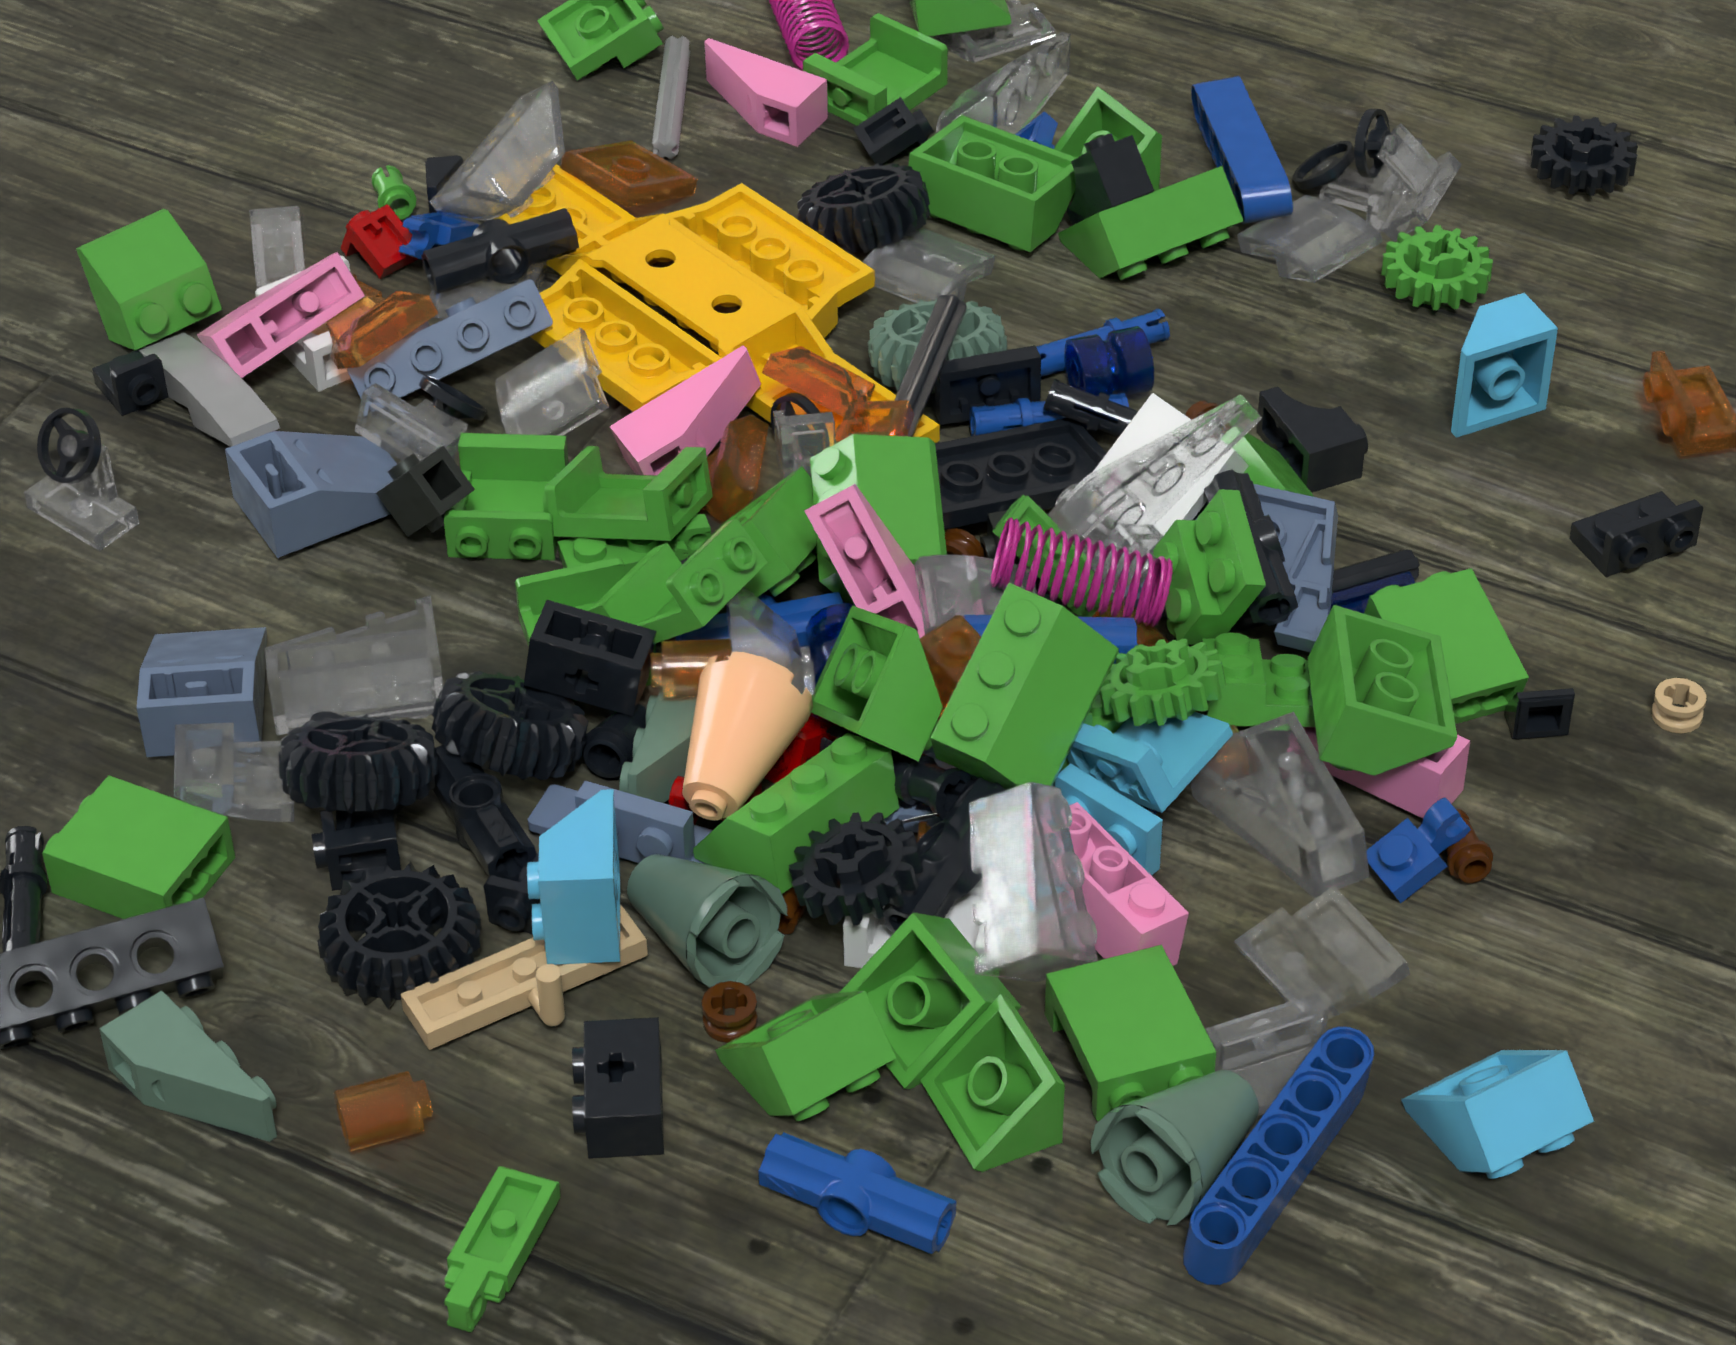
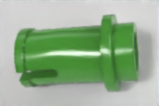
M386 166L389 177H385L381 167L378 168L371 178L372 185L378 193V207L381 208L388 204L400 220L407 218L413 212L416 205V196L412 188L404 184L402 174L396 167Z

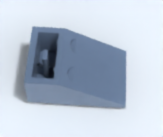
M272 431L225 449L233 498L277 558L391 514L376 492L393 481L387 471L397 465V463L377 437Z
M266 627L154 635L140 667L137 713L147 757L262 750L267 647Z

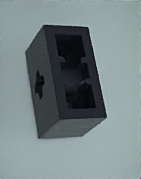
M546 600L530 637L524 686L633 717L649 678L657 631Z
M659 1017L584 1021V1047H572L574 1085L584 1084V1095L572 1096L574 1134L586 1133L588 1159L664 1155L662 1054Z

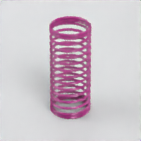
M769 0L791 59L798 69L803 71V61L807 59L802 56L810 57L814 54L801 51L821 49L830 44L835 37L836 40L830 47L816 53L823 55L832 50L839 42L834 51L826 55L825 58L829 59L834 56L840 48L841 51L831 61L837 62L848 54L850 47L848 36L844 31L832 0ZM809 2L808 4H806V5H804V6H802V7H798V6H800L801 4H804V3ZM821 27H824V29L817 32L816 34L803 36L804 34L815 32ZM829 28H831V29L826 33V35H824L823 37H821V38H819V39H817V40L809 41V42L799 41V40H807V39L816 38V37L820 36L821 34L825 33ZM834 31V34L828 39V41L824 42L823 44H821V45H819V46L810 47V48H809V47H801V46H798V45L808 46V45H813V44L820 43L821 41H823V40H825L826 38H828V37L831 35V33Z
M1011 517L1006 521L993 563L991 574L993 588L1006 589L1010 581L1017 546L1026 528L1024 550L1020 558L1014 585L1018 587L1022 585L1029 549L1038 532L1037 550L1026 584V590L1033 592L1042 550L1050 535V550L1038 588V595L1044 597L1051 575L1054 554L1063 537L1062 555L1050 592V601L1055 602L1062 584L1067 555L1075 540L1074 558L1062 597V603L1066 606L1073 592L1081 553L1087 544V559L1080 576L1074 606L1078 609L1082 605L1087 589L1092 559L1099 547V563L1093 576L1086 605L1087 611L1090 612L1093 610L1098 597L1105 560L1112 549L1111 566L1104 583L1098 609L1100 615H1103L1107 610L1112 594L1117 564L1124 552V567L1115 590L1111 616L1117 617L1127 585L1129 567L1136 556V570L1126 597L1123 617L1130 618L1138 594L1141 570L1148 559V574L1139 597L1135 622L1138 625L1143 621L1146 627L1150 625L1151 628L1158 624L1167 601L1172 580L1173 563L1170 558L1165 559L1164 556H1160L1154 560L1150 552L1142 557L1138 549L1129 555V551L1125 546L1117 552V548L1113 543L1105 548L1101 540L1093 545L1089 537L1080 543V538L1077 534H1074L1068 540L1065 531L1060 532L1056 536L1052 527L1045 531L1043 535V529L1040 524L1031 531L1028 521L1024 522L1021 526L1018 519L1013 520Z

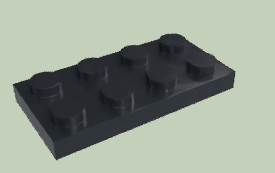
M1068 418L935 443L944 530L987 521L988 513L1008 510L1023 494L1025 496L1028 495L1037 505H1040L1042 510L1077 503L1079 501L1074 496L1107 453L1079 422Z

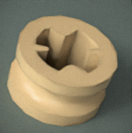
M1671 678L1659 683L1655 689V702L1652 705V718L1654 722L1662 729L1672 733L1682 734L1697 729L1702 723L1703 709L1706 705V693L1703 688L1696 682L1684 678ZM1673 704H1680L1685 707H1677Z

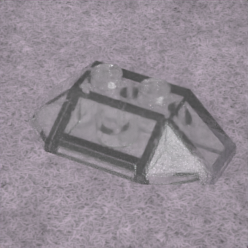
M553 81L520 96L510 110L437 195L430 200L431 206L437 214L488 221L506 213L510 218L515 217L532 204L533 198L530 195L533 191L547 184L555 176V172L552 169L565 154L559 93Z

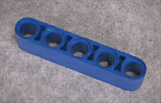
M1240 76L1193 84L1191 86V97L1196 122L1216 167L1222 166L1244 220L1241 223L1247 224L1292 215L1293 201L1289 180Z
M1335 1027L1327 1030L1319 1038L1194 1209L1190 1218L1183 1261L1188 1273L1197 1281L1208 1285H1221L1231 1281L1240 1272L1362 1100L1374 1058V1047L1370 1039L1361 1031L1351 1027ZM1243 1196H1249V1197H1252V1198H1254V1199H1248V1198L1243 1197ZM1208 1240H1216L1223 1244H1215Z

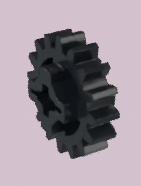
M1575 115L1571 123H1566L1564 120L1557 118L1554 121V128L1542 125L1540 127V135L1533 136L1530 166L1531 168L1538 169L1537 178L1539 180L1551 178L1550 187L1553 189L1565 185L1569 194L1573 195L1576 192H1584L1585 189L1589 196H1594L1597 188H1601L1607 193H1612L1615 184L1626 186L1629 176H1634L1638 145L1635 142H1630V132L1617 133V124L1614 122L1603 126L1599 122L1598 117L1582 121L1578 115Z
M859 812L853 813L850 822L840 824L835 818L829 820L830 831L825 834L812 830L808 833L812 845L810 847H796L794 853L798 862L789 865V872L793 880L791 883L799 905H806L809 915L813 919L825 913L829 925L834 926L843 916H850L853 926L860 925L863 915L872 913L878 920L883 918V906L888 903L898 907L903 906L905 902L901 891L917 890L919 885L916 874L923 872L924 868L914 833L912 831L905 832L902 820L898 818L886 825L883 813L879 812L873 815L869 822H862Z

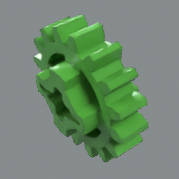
M1435 225L1433 232H1426L1422 227L1417 226L1413 236L1400 232L1398 233L1397 242L1388 241L1386 253H1383L1381 275L1385 276L1384 285L1386 288H1396V298L1413 297L1412 306L1418 307L1423 303L1431 305L1433 310H1439L1441 303H1448L1453 309H1459L1461 299L1473 304L1477 300V293L1486 294L1488 282L1491 280L1493 259L1488 258V247H1477L1478 238L1476 236L1466 239L1461 238V229L1456 228L1453 231L1443 230L1441 225Z
M1183 638L1179 641L1172 640L1169 643H1166L1164 639L1158 640L1155 646L1149 647L1143 644L1136 645L1127 654L1118 653L1116 664L1112 665L1099 691L1103 711L1106 715L1114 713L1115 721L1118 723L1132 717L1134 726H1141L1144 723L1150 724L1156 721L1158 726L1166 723L1167 718L1187 720L1195 711L1204 712L1208 710L1207 700H1220L1222 697L1220 689L1226 687L1222 660H1220L1216 649L1208 651L1205 642L1189 647L1188 640Z

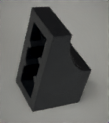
M1112 133L1084 144L1087 153L1071 161L1075 172V195L1071 205L1066 210L1073 226L1098 212L1154 191L1133 135L1115 141Z
M1279 387L1259 392L1256 433L1265 444L1279 451L1311 493L1362 478L1364 454L1368 451V439L1362 426L1355 424L1341 406L1332 409L1309 406L1291 398Z

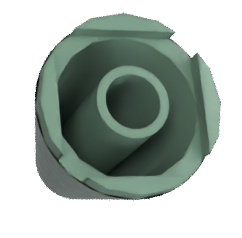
M662 854L646 857L634 868L627 885V895L630 903L694 978L703 985L711 987L720 982L734 981L747 986L769 968L781 949L785 935L780 933L778 928L780 913L787 916V904L780 889L760 876Z
M1219 1070L1115 1107L1095 1125L1090 1142L1092 1154L1099 1150L1104 1169L1098 1172L1104 1188L1121 1208L1140 1221L1150 1224L1158 1218L1169 1220L1167 1225L1179 1223L1182 1219L1193 1213L1256 1121L1259 1113V1104L1252 1086L1244 1078L1232 1071Z

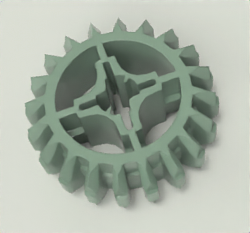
M920 299L917 304L913 305L903 303L899 306V310H888L884 312V317L874 321V328L870 330L868 353L874 370V377L882 379L883 385L888 387L895 386L896 390H899L937 299L928 302ZM970 301L965 303L967 311L946 360L1007 350V336L1001 323V316L994 314L992 308L986 306L979 307L977 302Z

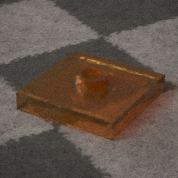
M632 140L563 152L560 169L625 207L694 195L697 179L693 175Z

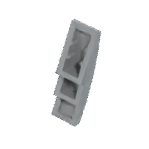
M183 332L139 350L144 357L156 354L162 360L169 398L188 408L193 425L197 429L230 447L280 429L277 418L252 388L225 361L188 334Z

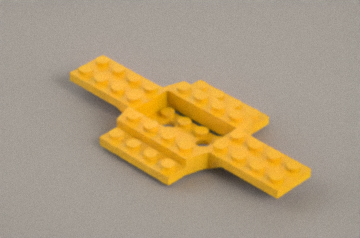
M542 155L467 194L469 210L485 222L491 219H500L511 225L566 208L577 232L579 248L576 249V252L543 262L562 276L551 287L540 292L542 300L553 320L552 326L530 337L633 412L744 345L748 350L761 382L760 387L746 406L770 423L773 403L788 393H799L807 397L821 413L828 431V447L852 434H880L896 395L835 354L824 339L838 324V307L875 286V270L743 183L700 205L667 214L662 213L636 218L548 157ZM674 261L668 267L656 268L651 266L656 262ZM626 283L643 295L646 303L661 307L676 318L679 326L692 329L707 339L711 348L718 351V354L617 284ZM718 304L724 307H735L738 305L741 307L733 313H719L713 309ZM791 402L795 413L806 421L810 431L816 433L807 413L800 406ZM922 414L913 437H928L937 443L940 441V425L925 414ZM817 444L802 445L812 453H816Z

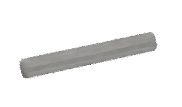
M670 36L665 41L652 139L653 154L658 159L663 157L673 159L677 156L679 150L690 59V41L685 36L678 39Z

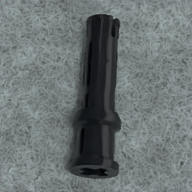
M834 725L826 731L830 736L837 739L846 733H850L871 741L839 725ZM822 737L820 752L831 745L833 741ZM891 749L895 773V793L899 800L910 805L922 803L929 806L933 814L937 813L935 816L944 819L953 803L964 790V787L972 780L969 773L958 768H949L947 770L937 766L934 758L922 753L920 760L916 761Z

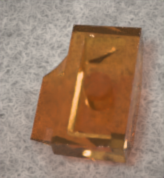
M396 291L387 298L365 296L327 321L326 326L333 343L331 358L338 369L361 367L439 312L429 295Z
M802 346L770 354L761 372L863 427H866L873 414L870 400L875 384Z
M753 415L730 421L723 432L720 447L707 457L713 497L702 509L707 510L714 518L721 522L726 521L744 508L757 493L769 424Z

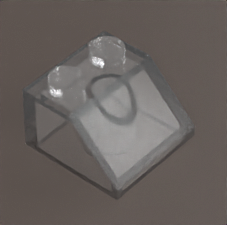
M743 587L726 604L730 655L732 652H745L765 657L780 664L794 674L791 684L802 695L805 687L814 695V666L810 658L809 646L800 647L796 630L747 588Z

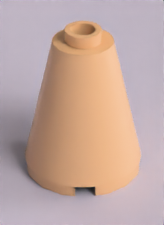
M732 652L728 661L717 662L718 655L708 660L701 672L682 793L685 800L689 803L691 810L704 819L720 820L721 818L729 817L739 810L807 723L812 712V694L807 687H805L802 695L791 684L794 674L786 667L765 657L745 652Z

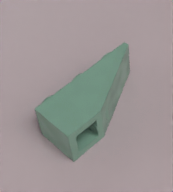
M666 674L658 696L650 695L646 709V728H638L636 730L633 743V761L624 762L622 766L619 784L620 791L661 803L669 799L674 780L678 776L684 777L700 678Z
M160 991L99 1028L109 1070L144 1105L269 1142L277 1137L272 1112L277 1104L269 1086L259 1076L251 1079L240 1068L239 1062L231 1048L221 1040L215 1043L204 1032L200 1020L188 1006L179 1008L163 991Z

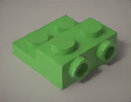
M568 0L537 20L577 81L585 75L598 70L604 63L615 56L623 68L636 60L644 58L650 51L663 44L657 33L662 31L664 27L651 6H647L645 0Z
M1219 489L1196 520H1175L1153 549L1154 560L1164 556L1165 559L1170 558L1173 563L1172 580L1165 604L1168 617L1167 628L1177 638V641L1182 638L1187 639L1188 645L1198 644L1202 642V638H1216L1220 634L1228 633L1266 586L1239 490Z
M1223 633L1216 638H1202V642L1207 644L1208 651L1215 649L1218 651L1219 658L1222 660L1226 687L1220 689L1222 695L1220 700H1207L1208 710L1205 711L1206 716L1227 722L1230 726L1315 727L1308 660L1294 654L1276 655L1271 660L1262 659L1259 639H1249V637L1240 633Z

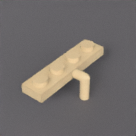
M620 904V962L547 964L545 941H534L533 938H530L462 967L455 972L443 975L434 984L427 982L415 987L414 990L401 993L402 1008L429 1050L530 1006L535 1009L546 1025L557 1026L562 1023L565 1017L563 992L648 956L647 939Z

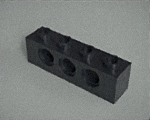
M204 897L0 953V1049L25 1044L34 1039L32 1031L57 1025L58 1032L83 1028L94 1022L93 1014L117 1008L119 1015H122L160 991H163L165 994L177 991L179 998H189L213 990L215 988L213 981L223 978L224 965ZM160 947L171 954L173 963L164 972L149 973L140 967L138 963L139 956L146 949ZM90 964H102L111 970L113 979L108 986L101 990H89L77 980L78 975L84 967ZM29 981H43L52 988V996L47 1003L39 1007H28L17 999L19 989Z

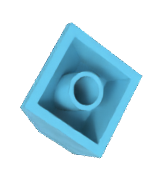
M1525 293L1488 303L1478 308L1461 349L1451 432L1456 438L1546 409L1558 327Z
M613 789L600 790L540 835L539 862L527 863L529 899H540V904H532L533 940L545 941L547 964L620 962L621 872Z
M1501 1050L1401 1099L1405 1111L1459 1171L1486 1173L1489 1179L1503 1177L1521 1169L1524 1166L1522 1157L1536 1150L1540 1153H1546L1569 1145L1575 1140L1572 1132L1594 1122L1567 1050Z

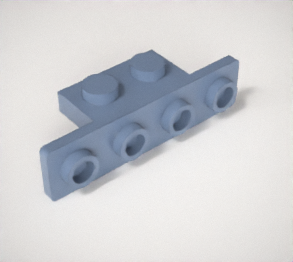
M531 279L525 280L477 304L473 297L461 301L445 310L448 318L431 326L427 319L417 322L399 332L402 340L349 364L347 371L366 410L373 412L421 389L419 383L424 375L440 380L551 327L553 320L534 281Z
M584 781L578 791L556 784L550 785L528 817V828L532 832L543 834L600 790L613 788ZM613 789L620 858L640 863L650 855L662 854L706 864L694 858L693 848L713 830L694 825L692 811Z

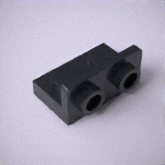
M1034 345L946 360L935 384V394L931 393L929 398L940 425L969 422V410L973 406L1014 404L1018 398H1028L1030 402H1041V356Z
M1663 491L1573 522L1569 539L1607 578L1695 546L1697 544L1703 506L1696 499L1676 506Z

